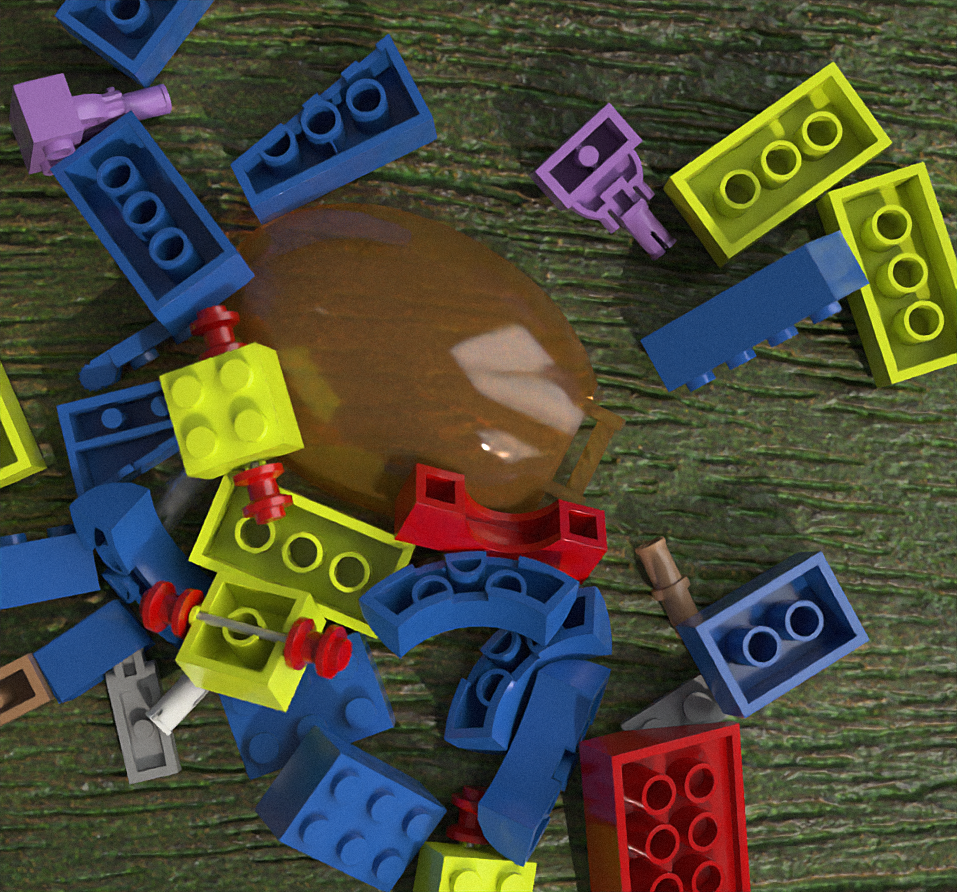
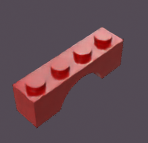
M419 463L415 464L395 500L394 540L447 553L486 551L487 557L506 558L519 561V556L545 563L579 581L580 585L585 582L608 551L605 511L558 499L547 507L528 513L510 514L493 511L481 506L471 498L465 486V475Z

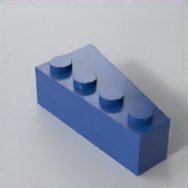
M387 34L376 43V49L361 62L355 61L341 72V78L320 96L316 93L302 105L303 109L286 124L280 123L230 164L261 225L277 219L437 139L433 117L390 34Z
M839 230L801 246L640 341L668 392L686 384L689 392H692L716 379L712 369L726 363L729 370H732L756 357L757 355L752 347L767 340L772 348L795 336L799 332L794 324L810 317L815 325L839 312L842 308L838 300L869 284V281Z
M74 524L46 529L48 538L27 542L26 533L0 537V610L100 590L93 550H85Z

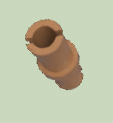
M660 536L641 544L635 549V552L639 555L654 586L651 593L655 601H661L676 632V637L682 639L675 626L698 613V610L687 589L690 586L687 575L680 574L665 543L664 536Z

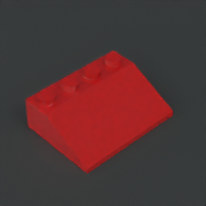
M727 721L627 730L579 742L591 892H751L740 724L738 722Z

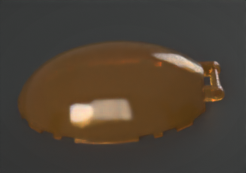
M362 203L322 204L289 212L258 227L235 247L255 276L246 285L218 305H225L227 311L239 313L241 322L233 328L236 342L247 343L248 345L256 342L274 349L277 353L304 445L302 449L275 457L286 467L313 485L345 501L391 517H395V500L416 463L465 475V486L471 498L481 506L501 513L518 514L535 511L545 493L560 500L585 505L587 498L583 497V494L614 432H621L626 420L591 402L598 383L584 346L568 319L549 296L512 263L478 241L447 225L400 209ZM586 416L596 421L597 424L564 487L552 481L583 417Z

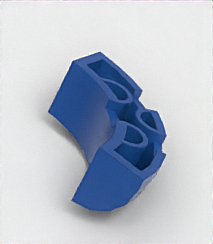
M111 482L91 488L69 506L76 532L86 551L96 549L107 566V569L101 575L125 604H130L135 600L140 605L145 591L160 580L173 583L176 587L177 595H181L188 588H195L201 590L206 597L213 580L193 562L188 561L189 558L169 536L156 513L150 489L134 483ZM168 625L163 631L157 632L180 650L184 640L174 636L171 625Z
M465 551L445 554V560L426 564L418 568H414L413 564L394 572L359 598V605L363 617L372 631L399 658H402L413 647L432 636L464 627L484 626L510 630L524 635L545 647L568 616L576 599L579 581L552 566L527 557L519 556V561L506 558L487 557L486 551Z
M596 586L578 588L576 599L568 616L545 647L524 635L510 630L499 629L480 649L483 654L473 667L467 680L462 678L459 682L447 717L444 739L458 748L472 752L506 755L526 711L539 670L548 663L563 659L587 660L598 656L612 655L610 619L605 600Z
M563 659L548 663L538 671L529 703L514 740L496 776L478 803V822L484 837L498 853L521 867L525 866L551 820L549 815L557 801L560 790L565 791L580 758V753H577L579 742L584 740L589 725L594 723L608 683L611 669L585 660Z

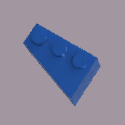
M160 380L56 406L78 497L91 488L107 483H129L180 451Z

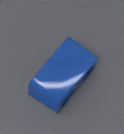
M116 599L108 602L77 623L73 628L68 629L34 652L33 656L60 704L82 695L106 679L105 672L114 669V666L143 647L146 652L155 645V642L130 606L125 604L122 599Z

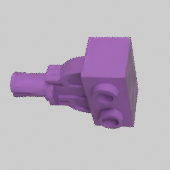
M60 73L13 85L9 122L28 174L42 171L43 175L51 176L53 175L50 171L51 167L73 154L81 145L88 142L132 110L138 120L141 121L171 113L172 105L168 91L163 83L122 94L119 90L115 91V88L112 86L106 88L104 94L71 96L64 74Z
M608 103L588 118L535 167L528 176L560 211L570 208L573 212L584 218L599 220L610 233L615 232L620 227L618 224L623 228L625 227L650 255V258L655 261L666 252L664 249L672 247L677 239L671 236L648 209L649 206L646 204V200H650L655 193L643 181L642 164L634 150L642 142V139L614 107Z

